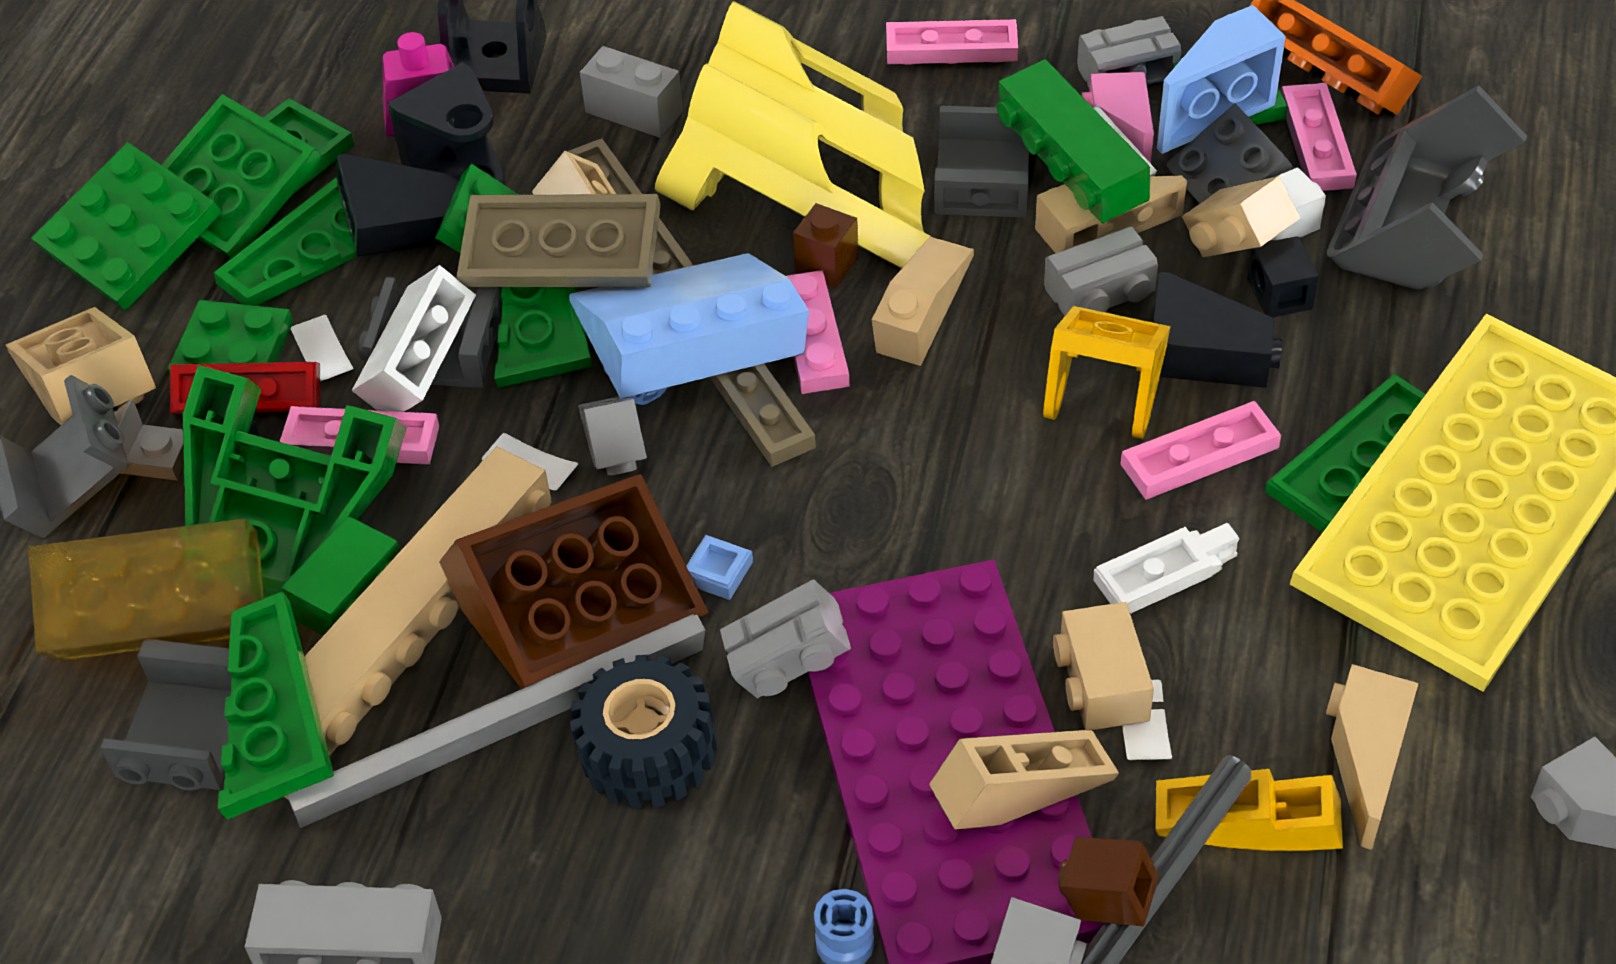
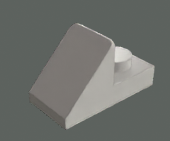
M129 400L114 412L118 429L124 437L123 446L129 466L120 474L177 481L184 466L183 429L143 425L134 401Z

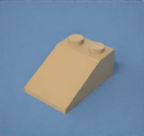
M96 307L6 344L9 354L51 417L60 425H63L73 416L64 380L70 375L89 385L97 384L101 386L111 396L114 403L113 407L116 406L117 408L122 407L129 400H133L137 404L144 399L145 393L156 389L135 336Z

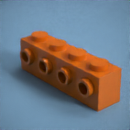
M1253 0L1250 6L1254 5L1286 36L1284 48L1291 51L1287 60L1307 72H1310L1313 66L1325 72L1321 79L1323 82L1343 94L1348 86L1360 93L1356 102L1378 115L1383 108L1398 115L1423 77L1403 63L1295 0Z

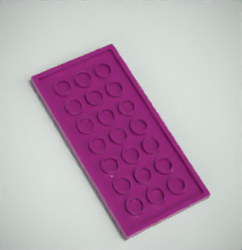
M995 560L829 593L839 605L844 622L842 625L846 629L851 649L835 657L834 662L828 668L816 672L808 671L806 674L867 896L872 906L873 917L886 964H991L1011 897L1076 918L1065 896L1059 890L1058 874L1062 862L1069 858L1075 837L1092 838L1077 795L1002 825L954 829L929 785L959 739L1055 732ZM1081 920L1076 940L1084 943L1091 942L1104 923Z

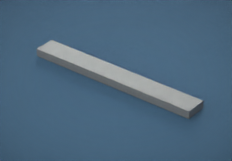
M692 614L333 772V777L287 795L299 827L303 828L571 709L573 701L580 700L578 691L583 683L593 684L592 674L600 668L606 671L614 668L613 661L624 658L625 663L635 661V655H648L649 661H656L660 655L671 658V663H675L702 651L705 628L698 615Z

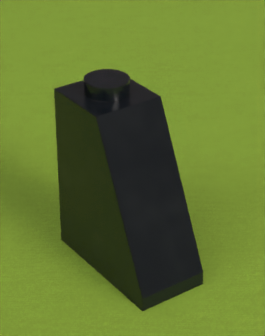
M349 154L337 155V186L356 257L444 244L435 237L459 183L458 176Z
M1159 272L1153 323L1171 326L1160 377L1266 388L1270 368L1279 369L1282 352V339L1273 338L1274 318L1168 272Z

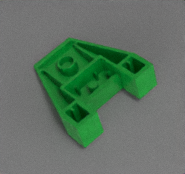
M198 365L183 412L187 577L257 597L267 598L282 592L281 587L348 516L358 520L393 476L407 427L395 417L346 405L331 456L248 434L261 388L248 378Z

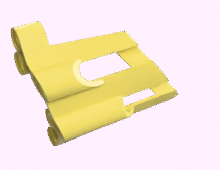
M733 1L726 14L718 43L712 52L710 61L703 66L698 77L683 131L657 176L655 183L656 192L694 211L707 195L710 197L714 195L717 183L724 175H727L804 217L817 203L856 217L858 220V246L901 269L925 241L931 237L924 233L922 226L921 203L925 190L913 137L903 133V107L896 93L794 39L783 26ZM801 63L860 93L862 110L812 85ZM818 139L880 172V209L831 183L820 157Z

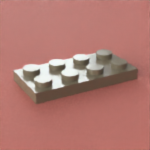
M470 195L457 279L466 287H650L661 206L658 195Z

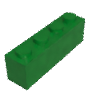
M1046 59L999 81V102L996 108L1000 120L1006 127H1012L1018 133L1031 154H1037L1047 164L1051 175L1056 181H1062L1073 192L1077 203L1082 209H1089L1103 224L1150 200V166Z

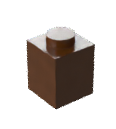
M815 203L793 232L795 273L801 274L823 270L826 285L837 288L859 258L857 218Z
M1076 836L1069 858L1065 859L1060 866L1058 885L1061 894L1065 896L1077 919L1144 927L1159 875L1141 841Z

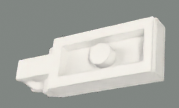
M1228 523L1201 535L1197 530L1189 532L1184 527L1097 566L1094 569L1093 580L1110 604L1126 602L1131 614L1206 580L1222 570L1221 566L1223 563L1237 556L1236 550L1239 537Z

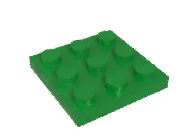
M222 94L164 161L162 166L218 205L222 213L197 239L227 258L232 259L255 240L321 161L322 157L314 147Z
M127 142L31 239L42 251L126 311L203 233L222 211L212 199Z

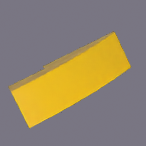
M1270 769L1252 770L1251 780L1204 845L1264 851L1343 849L1341 798L1332 775L1274 781ZM1211 775L1156 781V832L1158 836L1167 837Z

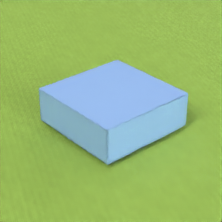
M705 535L686 567L697 589L731 600L753 563L752 551Z

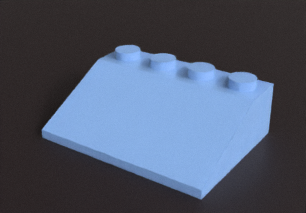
M749 253L652 275L650 287H598L570 294V303L620 399L804 354L809 316L807 306L788 277Z

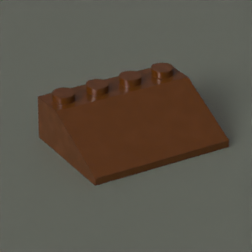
M641 474L456 539L439 561L461 610L521 689L692 614H697L699 619L709 614Z

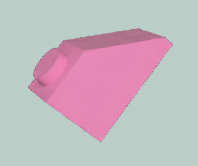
M1145 72L1091 74L1089 92H1082L1081 96L1093 108L1098 105L1151 163L1154 130Z

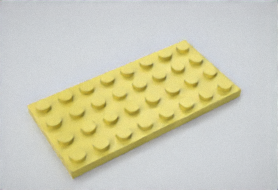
M1486 314L1294 570L1290 585L1484 692L1616 492V377Z

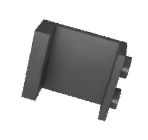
M940 106L937 168H935L934 214L1026 218L1029 151L1018 133L1012 127L1008 128L1002 123L996 107Z
M392 277L385 278L380 296H374L371 304L370 326L368 331H363L360 335L359 356L362 360H366V363L400 301L396 279ZM478 287L472 309L468 310L431 383L432 385L485 387L498 341L499 324H501L502 303L498 287Z
M73 375L64 380L73 416L33 451L0 436V506L3 519L41 538H45L129 466L123 446L124 437L118 429L111 396L101 386L97 384L89 385Z
M144 639L137 657L148 683L124 741L104 738L100 747L115 778L130 784H144L146 781L172 784L179 789L194 791L199 788L221 789L225 778V771L221 767L222 745H227L229 723L224 717L225 698L231 694L232 676L227 671L229 648Z

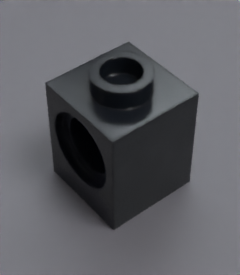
M1299 237L1271 240L1261 247L1252 248L1247 279L1264 313L1270 317H1277L1313 309L1319 275Z

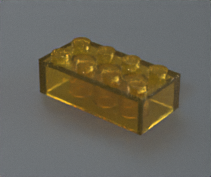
M245 519L28 547L36 653L53 661L140 650L144 639L188 644L230 638L231 612L264 599L257 530Z

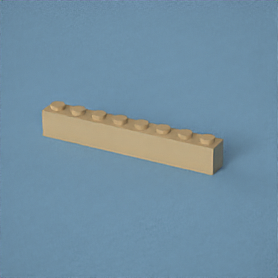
M496 446L304 656L329 756L339 745L346 743L352 737L360 720L374 705L380 704L386 698L391 685L407 667L413 666L420 659L425 646L440 629L448 627L455 618L460 606L439 563L444 554L456 539L550 506L552 501L545 469Z

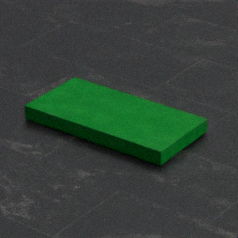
M1394 373L1269 479L1266 483L1265 493L1323 533L1426 394Z

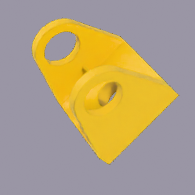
M1073 306L1054 329L1043 409L1044 418L1055 420L1059 413L1072 357L1077 358L1079 354L1137 367L1136 370L1141 371L1132 437L1143 440L1153 408L1171 326Z

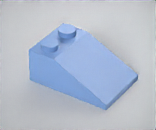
M1254 5L1215 20L1164 79L1157 149L1161 154L1193 141L1235 103L1248 117L1275 106L1286 36Z

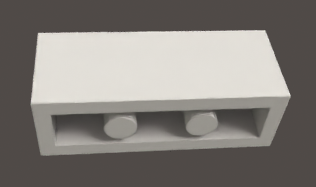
M440 265L408 285L352 391L377 411L404 412L423 401L476 294Z

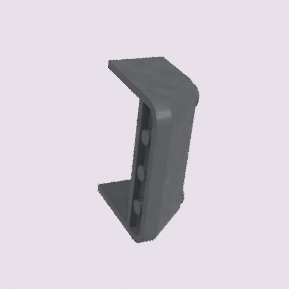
M1479 85L1390 133L1380 140L1369 152L1328 246L1327 256L1342 270L1415 290L1425 287L1431 289L1440 284L1446 277L1480 262L1483 253L1445 215L1446 209L1451 199L1460 194L1467 196L1482 184L1484 180L1483 173L1489 160L1524 143L1527 135Z

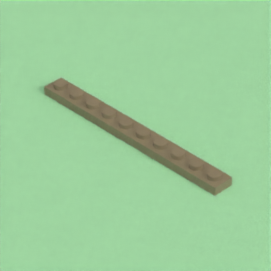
M602 138L567 151L598 164L616 194H642ZM659 218L652 275L694 266ZM765 364L709 377L771 467L816 448L814 432Z

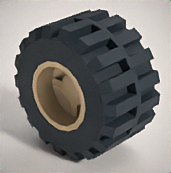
M635 655V661L625 663L624 658L613 661L614 668L608 671L600 668L592 674L593 684L583 683L578 691L580 700L573 701L571 708L573 718L570 721L571 731L585 777H589L591 786L598 793L605 790L609 801L619 804L623 797H626L629 807L642 808L643 801L652 800L654 808L665 805L664 798L673 795L676 800L685 797L688 785L698 787L705 779L703 770H711L715 761L713 751L717 750V737L708 693H705L704 683L698 675L691 676L690 668L680 662L673 667L671 658L660 655L656 661H649L648 655Z

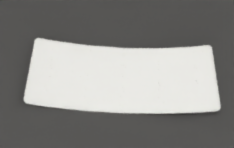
M326 315L291 327V331L305 361L320 363V382L353 370Z
M503 433L482 457V460H484L496 446L545 469L549 489L558 490L578 465L576 462L542 452L506 433Z
M1151 680L1154 687L1152 702H1164L1161 680ZM1151 709L1150 721L1122 725L1128 760L1172 759L1165 709Z

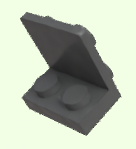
M1236 103L1166 164L1174 176L1182 175L1187 180L1186 189L1199 204L1220 189L1276 177L1295 169L1283 153Z

